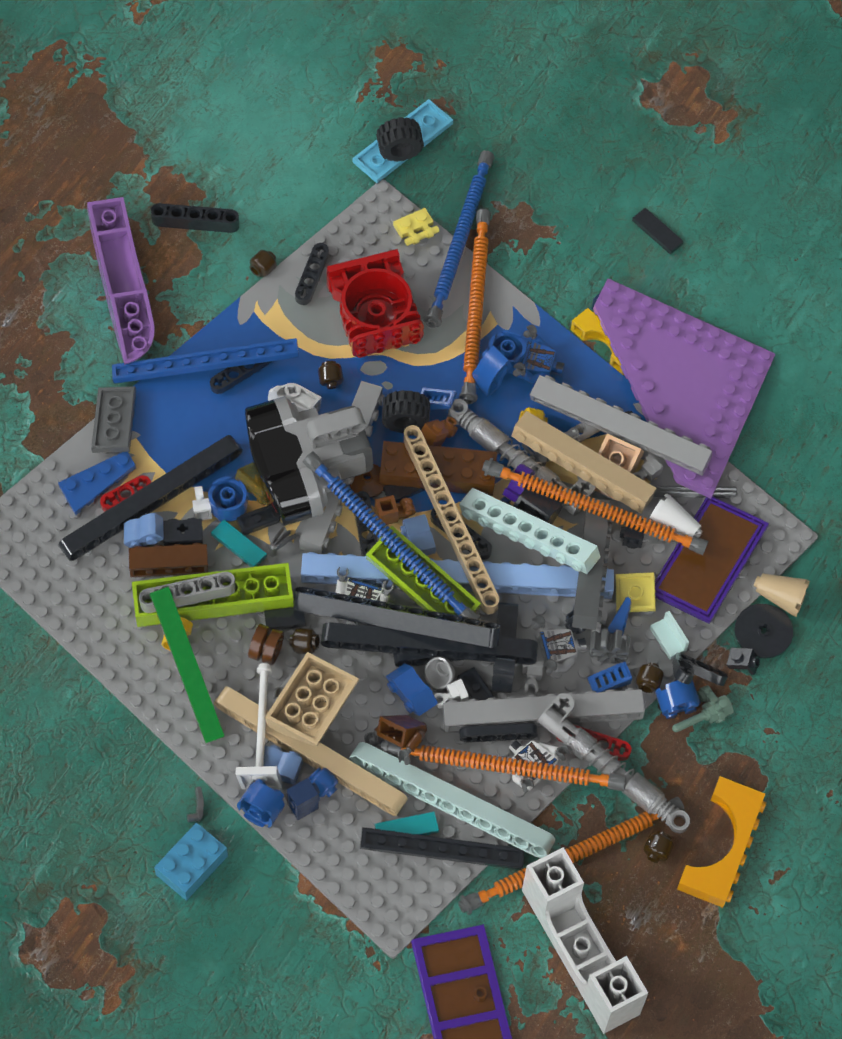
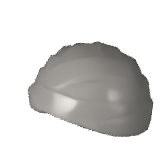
M441 656L434 657L427 663L425 678L432 688L445 689L448 684L453 682L455 669L447 658Z

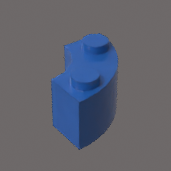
M494 345L483 352V358L472 372L476 386L488 398L502 385L504 375L512 367L509 360Z
M403 664L386 676L389 681L387 683L388 688L392 693L396 692L410 714L413 712L420 716L438 704L430 687L421 680L412 666Z

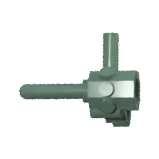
M708 685L701 687L697 694L701 702H706L702 706L703 710H701V713L673 725L672 730L679 732L703 720L709 721L711 724L725 721V717L734 713L729 698L726 695L717 698Z

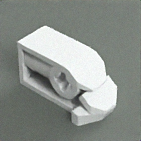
M296 383L275 386L269 390L268 401L272 409H274L273 399L285 396L290 399L291 403H295L298 412L316 407L317 412L320 410L322 397Z

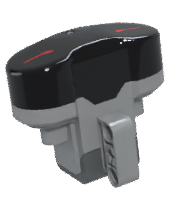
M283 396L246 407L244 410L254 473L258 485L275 518L283 526L322 515L326 509L325 504H328L326 493L331 492V489L327 487L329 483L303 463L305 457L312 451L320 457L321 461L329 469L328 472L334 478L339 476L340 480L365 474L373 469L372 448L365 432L366 423L358 407L349 406L318 415L316 407L298 412L295 403H291L290 399Z

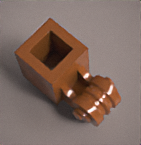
M447 417L442 421L436 419L425 423L421 432L427 445L442 446L446 437L451 438L456 434L458 430L456 427L457 421L452 417Z
M394 495L375 499V513L387 525L397 523L398 519H406L416 513L411 498H403L399 503L395 502Z

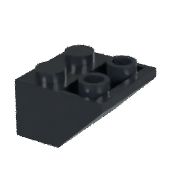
M530 487V490L526 488L519 495L513 507L553 524L564 506L565 499L559 502L560 498L556 501V496L551 499V494L546 497V492H544V495H541V490L538 494L536 493L537 489L532 492V487Z

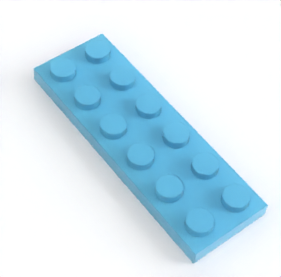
M429 99L406 116L419 123L424 147L453 125V119ZM377 140L353 157L352 160L358 168L376 183H379L405 162H394L384 159L380 154Z

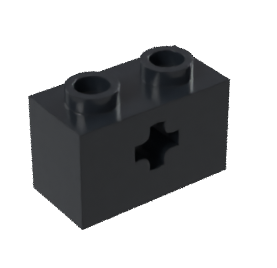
M188 518L187 520L169 519L163 521L164 546L203 544L202 519Z

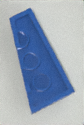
M122 452L58 482V486L76 516L81 512L82 508L93 503L96 497L101 493L107 492L110 486L126 477L136 469V466L129 453Z

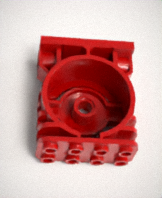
M398 249L327 266V288L331 292L333 299L340 302L342 325L346 337H348V343L353 356L363 358L369 354L382 353L388 349H398L404 345L417 344L421 341L424 325L420 320V314L412 298L411 289L404 280V271Z

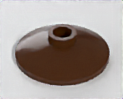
M373 464L371 471L355 476L353 483L349 484L351 490L354 493L364 491L370 498L381 494L385 486L379 484L381 467Z

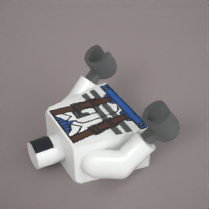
M340 567L337 569L339 579L337 580L336 593L388 602L391 596L389 593L396 588L395 583H393L391 589H388L386 586L388 580L383 582L382 588L348 578L346 581L345 577L349 574V569L346 568V575L340 574ZM348 620L346 622L347 624L358 625V622Z
M515 740L509 746V749L515 754L512 757L513 760L514 758L518 759V761L522 759L523 763L524 760H528V764L529 761H533V765L534 762H538V766L542 762L544 765L548 763L549 766L554 764L555 768V765L558 763L557 757L561 761H565L564 754H571L566 745L555 747L530 741L524 747L518 740ZM517 771L516 775H512L513 782L522 787L524 792L534 788L543 779V775L541 779H538V774L536 778H533L532 775L527 777V774L522 776V773L518 776Z

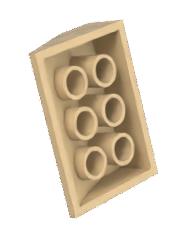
M307 652L265 716L268 727L287 737L318 746L357 685L359 678Z

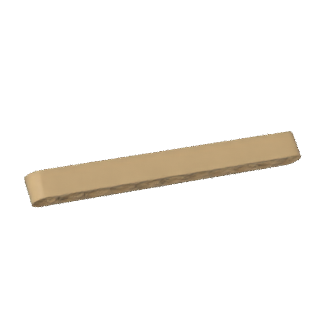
M414 425L408 426L404 431L405 447L473 593L481 603V610L486 614H494L498 610L499 596L421 430ZM415 435L417 438L410 439L408 436ZM422 451L424 454L417 455L416 452ZM426 467H428V468H431L432 470L429 471V472H427V471H424L423 469L426 468ZM438 484L440 487L433 488L431 485ZM445 500L447 504H440L439 501ZM451 516L454 517L455 520L448 521L446 518ZM461 533L463 537L457 538L454 534ZM469 550L471 553L466 555L461 551ZM475 566L479 570L471 571L469 568ZM484 583L487 587L479 588L477 585ZM492 600L495 604L487 605L485 601Z
M226 686L214 701V705L220 711L257 733L259 705ZM266 722V739L287 752L294 751L300 754L303 761L315 769L319 767L321 769L327 768L338 779V783L390 815L397 816L408 800L404 793L324 744L319 743L318 746H314L287 737L268 727Z

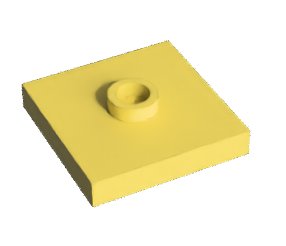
M654 572L615 574L617 612L627 597L632 601L630 612L656 611Z

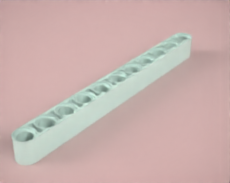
M358 743L349 757L350 761L389 785L535 857L543 858L547 856L555 843V838L551 833L411 764L405 765L404 761L399 763L398 758L368 743Z

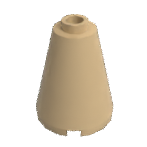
M762 573L761 577L757 576L753 587L757 588V593L792 616L797 617L810 581Z

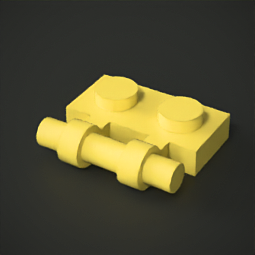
M426 208L393 221V226L401 239L409 237L404 239L406 246L415 245L424 238L434 237V234L439 232L438 226L430 227L434 221Z

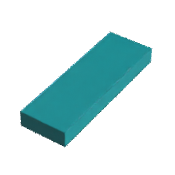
M225 520L211 532V536L250 567H257L267 557L266 552Z
M435 811L375 823V829L418 835L439 833Z

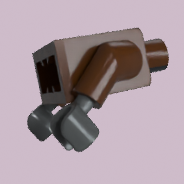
M408 715L380 716L378 726L374 729V732L365 734L364 740L365 743L376 747L378 745L376 738L379 736L401 748H406L398 752V760L400 763L404 759L405 765H409L411 763L410 753L414 752L418 745L422 743L427 732V725Z

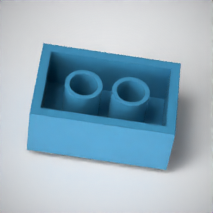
M196 822L154 867L156 876L187 901L228 857L227 847Z

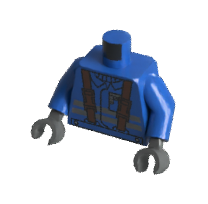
M534 325L527 326L528 330L524 331L523 334L526 338L531 337V340L528 341L522 363L519 362L514 365L516 370L513 371V375L519 376L520 379H524L530 384H535L539 375L543 377L545 375L551 376V372L562 374L565 363L555 361L556 351L536 334L537 328Z

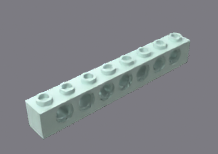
M474 488L459 503L462 515L466 519L474 520L482 527L493 529L497 534H503L514 542L518 541L529 549L539 551L546 557L550 556L560 564H567L577 572L581 571L588 574L600 559L597 545Z

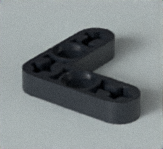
M677 653L672 662L674 677L684 684H690L694 675L720 686H724L728 678L725 672L682 653Z

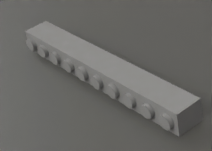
M539 375L530 393L531 400L703 476L712 458L710 447L704 444L697 445L686 436L681 438L668 428L663 430L652 421L645 422L634 413L629 415L618 406L614 405L611 407L600 398L595 400L589 397L588 393L582 390L577 392L566 383L561 385L548 375H545V377Z
M361 381L352 406L360 408L366 423V435L370 437L373 431V426L371 425L378 418V407L383 405L385 395H383V387ZM354 477L343 480L347 487L353 483ZM332 491L326 493L328 504H325L326 509L324 513L312 518L310 515L308 516L299 539L300 549L322 554L323 550L328 548L330 538L328 537L330 532H334L337 523L335 519L341 515L343 508L341 505L342 501Z
M628 688L625 691L611 689L598 693L596 691H588L583 694H577L576 692L567 693L574 699V710L567 719L572 724L643 719L645 713L642 690H636L635 688ZM554 693L539 697L537 695H528L524 698L510 696L506 699L492 697L480 701L469 699L465 702L450 700L447 703H443L444 733L459 732L461 728L468 726L533 723L537 727L542 726L538 723V719L558 695ZM567 701L565 703L560 702L561 708L559 710L553 707V709L563 717L564 714L562 713V708L564 706L568 708Z

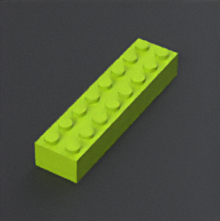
M289 563L133 581L132 589L137 627L160 624L156 612L145 613L142 611L139 595L143 590L221 572H230L234 575L235 592L230 596L177 607L180 617L191 621L293 607ZM224 582L222 585L228 586L231 583ZM206 586L203 589L209 590L211 589V587ZM185 591L184 594H190L192 591ZM147 599V600H145L144 602H145V603H150V602H152V600H151V599Z

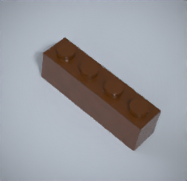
M174 544L173 546L155 545L153 547L135 546L134 548H129L130 577L208 573L207 544Z

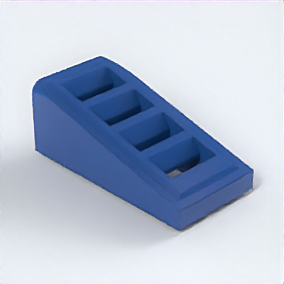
M422 388L420 394H424L428 399H431L429 400L430 410L451 408L457 392Z
M629 597L625 598L609 625V633L613 634L616 630H621L622 635L624 634L632 602Z
M622 662L587 677L592 691L598 693L631 684L632 675L626 662ZM611 675H615L616 681L613 680ZM604 677H607L609 684L606 685ZM597 679H599L602 687L600 688L597 685Z

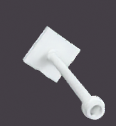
M261 663L257 668V673L260 674L256 767H236V777L241 789H248L250 784L257 779L264 781L272 789H282V779L277 766H264L268 675L272 673L270 664Z

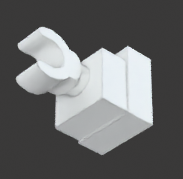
M202 486L194 487L196 500L192 501L194 518L202 520L212 519L209 499H204Z
M462 679L448 684V693H436L434 695L436 700L439 698L443 700L437 704L439 709L443 708V703H447L450 700L458 702L469 700V695Z

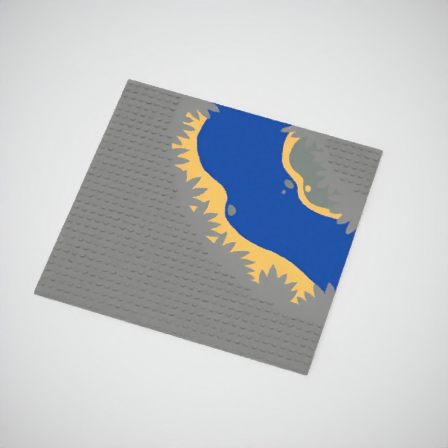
M382 179L170 355L175 356L297 338L299 357L272 361L269 365L221 394H215L211 391L210 380L214 375L226 368L143 379L134 385L137 391L130 452H128L135 463L136 469L118 483L110 486L109 490L104 494L140 475L149 477L152 483L227 435H231L243 449L241 455L151 513H156L163 517V521L194 518L192 503L193 500H196L194 487L202 486L204 499H206L213 482L222 477H233V479L240 480L245 485L248 501L246 513L301 494L299 486L303 480L296 464L298 460L295 459L293 463L283 460L285 452L280 451V446L276 443L273 433L276 415L268 401L269 390L275 386L296 383L321 396L318 415L352 406L361 381L383 387V395L385 397L389 393L400 390L421 393L422 388L456 391L455 399H459V394L464 385V378L467 375L463 367L473 252L465 246L448 299L443 300L441 325L436 328L428 327L423 321L424 316L436 300L434 292L453 235L434 221L430 227L438 226L439 232L434 234V237L424 238L415 245L406 246L404 239L409 237L401 239L393 226V221L421 209L386 180ZM317 243H324L329 248V257L311 302L307 305H300L295 300L296 288L312 248ZM398 249L404 271V280L411 289L412 298L420 314V320L424 325L423 338L417 344L404 345L398 349H388L382 353L366 355L363 358L355 357L352 354L348 337H346L342 325L340 302L333 299L331 292L327 288V266ZM320 250V252H318V258H320L321 253L324 252L323 250ZM315 263L310 266L314 270L320 267L319 264ZM488 264L486 265L479 362L483 358V352L489 348L493 335H497L504 330H512L522 336L527 346L531 337L526 338L523 333L528 330L527 326L534 325L537 328L536 334L556 351L555 361L565 363L562 374L551 372L550 377L554 378L555 382L561 385L566 383L577 392L582 390L595 400L600 398L611 407L615 405L622 408L623 412L632 411L640 416L641 420L647 422L641 411L642 407L639 401L636 400L631 390V384L625 376ZM307 278L304 280V282L306 284H312L314 280L311 278ZM305 289L303 295L300 296L301 298H304V296H306ZM336 361V363L341 365L344 380L338 385V388L327 389V387L320 384L318 368L322 366L321 363ZM254 364L244 365V367L251 369L254 367ZM237 372L229 373L230 378H237L239 376ZM510 373L504 375L502 385L489 398L476 386L477 401L473 404H467L474 414L480 418L487 419L513 441L512 446L520 445L522 451L525 450L522 447L523 443L511 436L521 411H524L527 407L543 410L545 417L548 418L547 423L563 433L581 423L531 400L530 393L535 384H530L526 380L520 379L519 376L516 377ZM216 382V383H215V386H216V385H219V387H220V386H222V383H221V384H218V383ZM379 405L378 418L371 425L373 426L372 434L370 437L367 436L372 448L373 464L380 467L383 441L404 443V433L391 431L383 425V405ZM449 409L430 410V421L436 419L439 421L445 420ZM94 418L0 497V588L387 956L394 959L487 866L360 849L362 827L375 829V823L435 811L439 833L426 836L508 846L509 843L400 789L398 790L404 793L408 800L398 815L392 816L340 783H337L335 786L337 790L330 797L325 795L320 798L318 810L300 820L296 819L287 804V789L294 785L282 782V789H277L284 794L285 807L271 827L268 828L266 824L264 827H259L244 817L245 812L242 809L238 810L237 803L247 789H241L236 777V767H256L257 733L220 711L214 705V701L227 686L259 705L260 674L257 673V668L263 662L262 658L259 661L248 658V651L258 625H266L264 612L191 620L193 628L188 639L225 736L205 744L172 653L161 645L164 636L161 624L137 627L135 617L133 581L183 575L131 578L129 571V547L124 545V530L74 561H69L58 546L64 537L104 513L100 504V499L104 494L101 493L94 499L93 503L89 506L86 505L75 516L59 488L58 482L122 453H92ZM456 425L458 428L456 434L451 438L446 437L441 446L487 451L469 436V432L460 425ZM599 431L580 443L598 453L607 433ZM415 435L408 436L410 439L417 438ZM644 452L635 472L641 471L644 458L649 454L663 465L660 476L652 482L647 478L644 481L652 486H682L675 482L674 474L671 468L668 467L665 459L650 452ZM499 453L497 455V462L507 467L509 460L504 458V460L500 461L502 455ZM255 461L260 463L271 461L272 465L281 463V467L274 468L277 479L286 477V480L277 483V487L269 500H265L258 485L253 467V462ZM553 461L546 462L545 466L558 475L560 481L569 488L581 479ZM727 462L717 486L736 487L737 496L717 499L768 522L769 526L710 624L655 598L656 611L629 612L623 634L630 636L629 655L626 661L618 659V663H611L610 658H607L604 662L597 661L598 656L591 657L592 630L586 629L580 634L573 632L572 634L574 639L585 638L587 649L577 651V661L566 673L552 672L547 674L546 667L543 666L541 681H536L539 687L537 694H535V688L532 686L528 687L527 693L524 691L528 680H526L527 673L522 672L523 664H515L511 693L491 691L494 662L476 660L453 661L451 663L455 669V676L452 683L457 681L458 675L475 667L493 696L498 699H506L510 696L524 698L528 695H537L539 697L552 693L557 695L569 692L583 694L592 691L587 677L616 664L626 662L632 675V682L629 685L614 690L625 691L628 688L640 690L636 684L639 668L643 664L652 662L658 664L664 673L660 686L662 691L666 689V684L676 680L672 664L674 658L669 660L650 630V625L664 619L665 613L670 611L689 641L687 652L683 654L697 659L737 619L739 614L760 596L756 592L757 588L753 587L757 576L761 577L762 573L781 576L817 540L818 536L730 462ZM512 466L507 467L511 469L512 472L515 471V469ZM495 477L492 497L498 500L503 498L504 489L508 487L511 479L508 478L506 480L501 477ZM143 483L139 484L140 486H143V488L146 486V484ZM128 490L121 493V496L124 498L131 495V492ZM426 490L409 497L413 500L416 513L409 518L425 514L434 538L436 553L427 556L434 560L443 561L451 559L459 561L446 533L431 522V511L434 507ZM384 491L378 496L370 498L372 512H375V499L386 497ZM594 491L592 497L611 500L610 508L611 505H614L613 510L619 507L618 511L620 512L622 508L624 509L622 513H625V510H627V515L630 512L633 513L632 517L638 514L637 518L639 516H642V519L646 517V522L650 519L661 499L663 501L666 500V497H653L642 514L624 503L597 491ZM450 492L464 523L492 545L491 556L486 560H482V562L490 561L499 564L509 562L518 565L528 563L537 566L548 564L556 567L567 565L560 564L556 559L550 556L546 557L535 549H529L518 541L514 542L503 534H497L493 529L482 527L474 520L466 519L462 515L459 503L467 494ZM706 497L673 498L694 518ZM109 500L106 501V504H109L110 506L113 505V503L109 502ZM440 500L439 503L444 505L447 504V501ZM342 502L341 515L335 519V522H337L336 528L333 533L330 532L328 537L330 538L329 546L323 550L322 554L335 553L337 555L354 554L362 556L355 514L349 509V506L347 507ZM562 508L552 525L583 539L586 511L582 509L577 515L573 516L566 509ZM309 512L244 535L267 553V557L258 566L289 563L293 602L294 589L297 587H308L336 593L335 584L301 583L302 553H309L310 551L300 549L299 539ZM213 514L212 519L202 520L203 544H207L209 572L249 568L248 564L211 536V532L221 522ZM403 518L398 519L397 523L386 526H393L401 533L400 526H403ZM614 519V522L608 520V522L612 523L611 534H607V537H610L609 548H605V551H609L608 562L604 563L603 566L614 570V591L612 599L603 600V605L610 606L606 625L601 624L600 633H602V629H608L617 613L615 574L654 572L656 579L678 544L677 541L671 540L668 543V538H666V541H663V536L661 539H658V534L655 538L653 537L654 533L650 536V531H648L647 534H644L642 547L631 549L627 546H622L623 538H619L621 526L624 527L625 522L623 525H620L621 520H619V523H616L617 519ZM236 520L227 521L230 525H232L235 529L242 533ZM282 527H284V531L280 537L289 530L291 534L287 537L296 534L295 539L277 550L275 557L269 556V545ZM365 531L362 533V536L368 539L372 537V533ZM163 540L159 541L155 545L164 546ZM147 544L145 547H153L155 545ZM371 544L367 545V552L371 549ZM480 548V552H481V553H482L483 551L486 552V551H487V548H484V549H481V548ZM468 550L461 551L463 554H470ZM395 588V590L389 593L391 596L388 603L423 609L400 588ZM469 592L474 598H476L473 592ZM497 593L499 602L518 604L516 638L537 641V660H544L538 640L541 629H533V625L536 622L532 621V619L541 615L546 622L567 629L564 625L566 623V615L574 610L576 597ZM492 600L485 601L487 605L495 604ZM481 608L475 612L477 615H481L479 620L497 623L498 610L494 614H486ZM304 612L305 627L280 629L284 631V640L279 656L274 665L271 666L272 673L268 675L266 710L269 711L278 698L273 699L275 688L280 687L289 675H293L306 655L297 654L293 651V648L289 645L290 635H293L294 631L298 628L313 629L320 638L319 648L315 650L313 655L359 678L357 685L320 741V743L348 760L358 743L365 742V734L374 732V729L379 724L380 716L408 715L420 722L426 723L427 732L422 743L417 748H421L422 745L427 747L428 745L431 748L435 746L436 749L441 747V750L446 748V751L451 749V752L455 749L456 753L458 750H461V752L466 751L467 753L472 752V754L475 752L477 755L482 753V756L483 754H487V757L492 755V759L495 755L497 760L499 756H502V761L504 757L509 759L515 755L509 749V746L515 740L465 743L460 741L459 732L444 733L443 708L439 709L437 705L420 716L413 712L410 714L396 692L392 693L387 686L389 681L386 676L399 668L395 666L393 653L323 647L321 645L323 624L328 622L347 624V620ZM358 623V625L374 626L364 623ZM426 665L412 666L421 680L430 687L434 695L436 693H448L447 687L445 689H435L428 684L425 678ZM611 675L613 680L616 681L615 675ZM604 677L606 685L609 684L607 677ZM597 679L596 682L598 687L600 688L602 686L599 679ZM642 691L644 710L657 699L655 691L653 693ZM440 698L437 699L438 703H441L443 701ZM634 720L574 725L617 738ZM543 726L537 727L538 736L536 738L518 740L524 747L530 741L555 747L565 745V743L558 741L556 736ZM378 736L376 738L378 742L376 748L381 750L382 741L386 740ZM265 738V746H277L276 744ZM599 741L603 749L609 746L606 741ZM571 751V754H564L565 761H561L557 757L559 769L562 765L564 770L566 766H569V771L571 767H574L575 770L580 768L581 772V769H586L589 766V762L585 759H579ZM410 755L411 765L529 823H532L571 784L569 779L565 783L564 778L562 782H559L558 779L553 781V777L552 780H548L547 776L546 780L542 779L534 788L524 792L522 787L513 782L511 773L507 774V770L505 773L501 771L499 773L496 770L492 772L491 769L486 771V768L481 770V767L476 769V765L472 769L471 764L469 768H466V766H455V764L452 766L450 763L445 765V762L440 764V761L435 763V760L432 763L430 759L429 762H426L425 758L424 761H420L419 756ZM303 761L295 785L309 778L317 769Z

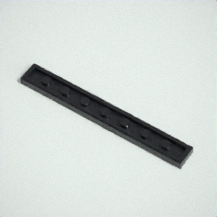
M362 827L360 849L517 870L523 869L524 851L517 847Z

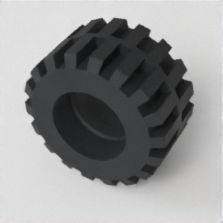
M407 117L394 118L384 122L385 124H382L377 129L376 136L379 151L384 159L394 162L405 161L417 156L422 151V148H424L419 123L414 119Z
M400 390L389 393L384 397L382 423L389 430L404 433L406 427L411 425L417 426L421 430L424 424L430 421V401L424 394L410 390Z

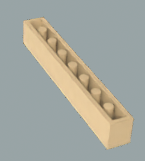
M528 411L515 424L511 437L547 457L550 461L562 466L567 471L577 475L582 480L594 485L599 490L609 494L614 499L629 506L632 510L642 514L653 499L656 487Z

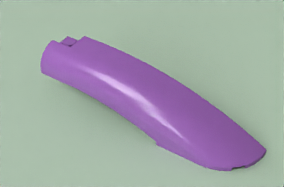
M124 198L87 202L90 229L117 342L125 365L141 358L149 350L153 342L154 321L147 289L145 288L138 263Z

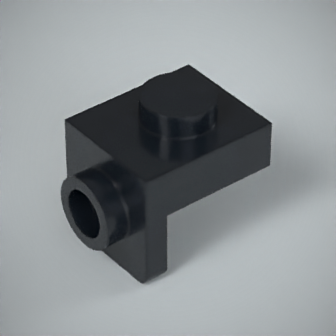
M731 648L726 665L729 669H747L751 675H755L760 665V659L753 649Z

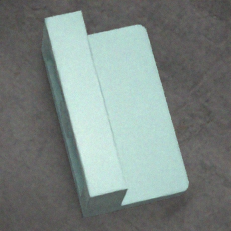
M670 611L665 613L664 619L650 625V630L669 660L675 658L677 653L683 654L687 652L689 641Z

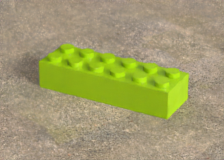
M390 527L389 530L392 529L394 531L393 534L396 533L397 537H400L404 544L408 545L407 548L410 547L412 549L410 552L414 551V556L417 554L419 556L418 559L421 558L422 562L426 563L425 566L428 565L430 567L428 570H433L431 574L435 572L437 574L436 577L439 576L440 580L444 581L443 584L446 583L448 585L446 588H451L449 593L452 590L455 592L453 597L459 603L462 602L474 612L480 608L481 603L395 527ZM381 538L366 554V559L395 583L421 608L457 615L453 611L454 608L448 602L443 604L442 600L444 598L439 600L440 594L435 596V592L432 593L431 589L427 588L428 585H424L426 580L422 582L420 580L421 577L418 578L417 574L415 575L409 569L410 567L406 566L407 563L404 564L402 562L403 559L400 560L399 556L397 557L391 551L392 549L388 548L389 545L386 546L385 542L381 541Z

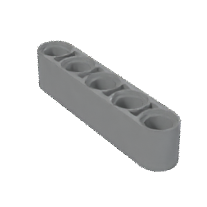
M221 572L148 588L140 592V607L145 613L156 612L153 602L145 603L144 601L151 599L150 593L168 586L176 607L230 596L235 592V577L230 572ZM224 582L231 583L228 586L222 585ZM206 586L211 587L209 590H204L203 588ZM185 591H192L190 594H184Z

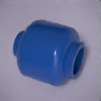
M319 767L309 777L310 782H315L319 788L320 793L318 795L320 798L325 795L330 797L337 790L335 786L338 783V779L327 768L321 769Z

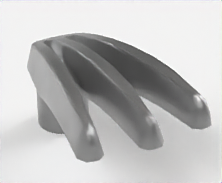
M522 444L527 453L535 457L536 462H541L542 466L546 465L547 458L534 450L532 452L525 444Z
M282 527L269 545V556L275 557L277 550L295 539L296 534L287 537L291 534L289 530L280 537L284 531V527Z
M199 786L195 790L197 801L196 813L187 814L188 823L200 822L202 819L204 802L202 790Z

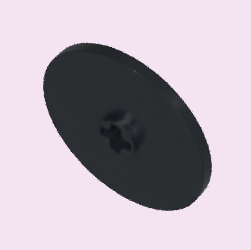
M755 604L747 607L737 617L734 627L735 637L740 647L753 649L759 658H773L781 655L788 649L793 638V626L789 617L781 609L769 604ZM763 628H766L765 634L761 633Z

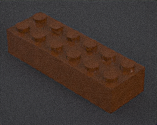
M383 441L379 484L425 489L405 444ZM428 445L449 492L468 494L474 488L489 496H493L495 477L490 475L484 476L485 472L482 471L485 460L489 461L490 458H494L493 461L497 462V452ZM418 451L416 454L423 455L424 452ZM426 467L423 470L429 472L432 469ZM438 484L431 485L433 488L440 487Z

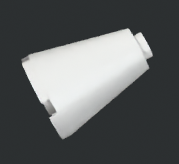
M665 494L666 500L663 501L661 499L650 516V519H652L651 524H653V521H656V526L659 522L661 523V528L664 524L666 525L665 529L670 526L669 531L675 528L674 532L677 534L699 538L703 532L701 525L671 495Z

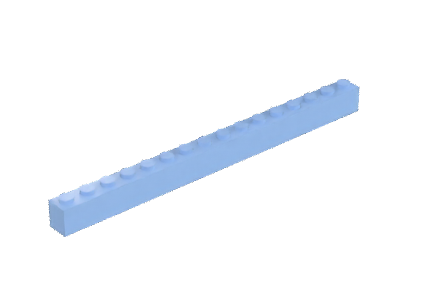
M315 552L302 553L301 583L337 585V580L339 579L337 569L340 567L339 572L341 575H346V568L349 569V574L345 577L346 581L348 578L382 587L383 582L388 580L386 586L392 587L393 582L366 559V556H356L354 554L337 555L335 553L318 554ZM430 558L466 591L473 592L459 561L451 559L441 561ZM490 561L483 562L497 593L576 597L579 572L567 565L556 567L548 564L537 566L528 563L518 565L509 562L501 564ZM475 566L469 568L471 571L479 570ZM607 568L606 578L602 577V580L606 581L605 590L600 592V595L604 596V599H612L614 570ZM484 583L477 585L479 588L487 587Z

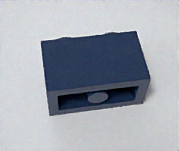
M309 778L287 789V804L297 820L319 809L320 798L318 794L320 791L315 782L311 783Z

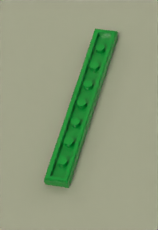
M169 586L150 593L205 744L225 737Z

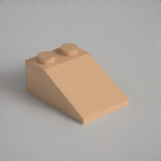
M607 434L598 454L630 473H634L645 451ZM595 487V490H594V491H597V492H599V493H601V494H603V495H605V496H607V497H610V498L614 499V498H613L612 496H610L609 494H607V493H605L604 491H601V490H599L597 487Z

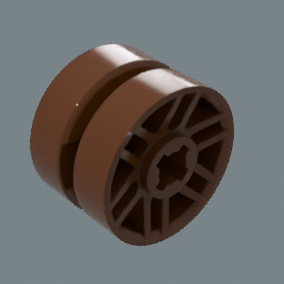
M259 624L250 643L248 658L257 661L262 658L263 663L273 666L283 644L284 631L275 628L271 631L269 626Z

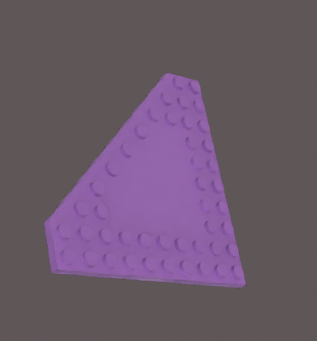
M607 279L593 307L595 314L598 315L601 321L600 325L611 342L610 346L621 363L620 367L631 384V390L642 407L641 411L646 421L656 423L663 430L668 428L681 438L686 436L697 445L704 444L710 447L712 458L703 476L668 460L665 461L668 467L671 468L674 474L673 478L677 484L711 499L775 353L611 279Z

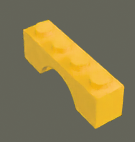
M587 308L572 320L571 331L582 341L599 340L605 343L612 353L609 364L624 376L620 367L621 363L610 346L611 342L600 325L601 321L598 315Z

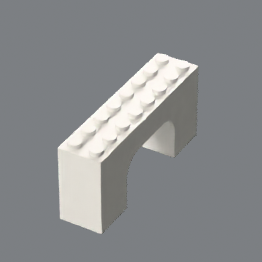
M563 847L526 866L522 892L604 1034L639 1016L648 992L628 957L625 956L616 961L583 903L582 889L584 882Z

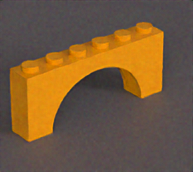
M721 776L719 777L711 801L719 805L732 822L734 830L733 846L722 860L711 866L692 867L686 865L677 890L722 908L725 902L730 903L734 891L730 890L732 884H737L741 874L737 872L739 865L743 867L747 857L744 854L745 848L750 849L754 838L750 836L752 830H757L760 819L757 818L758 813H763L767 803L763 801L765 793Z

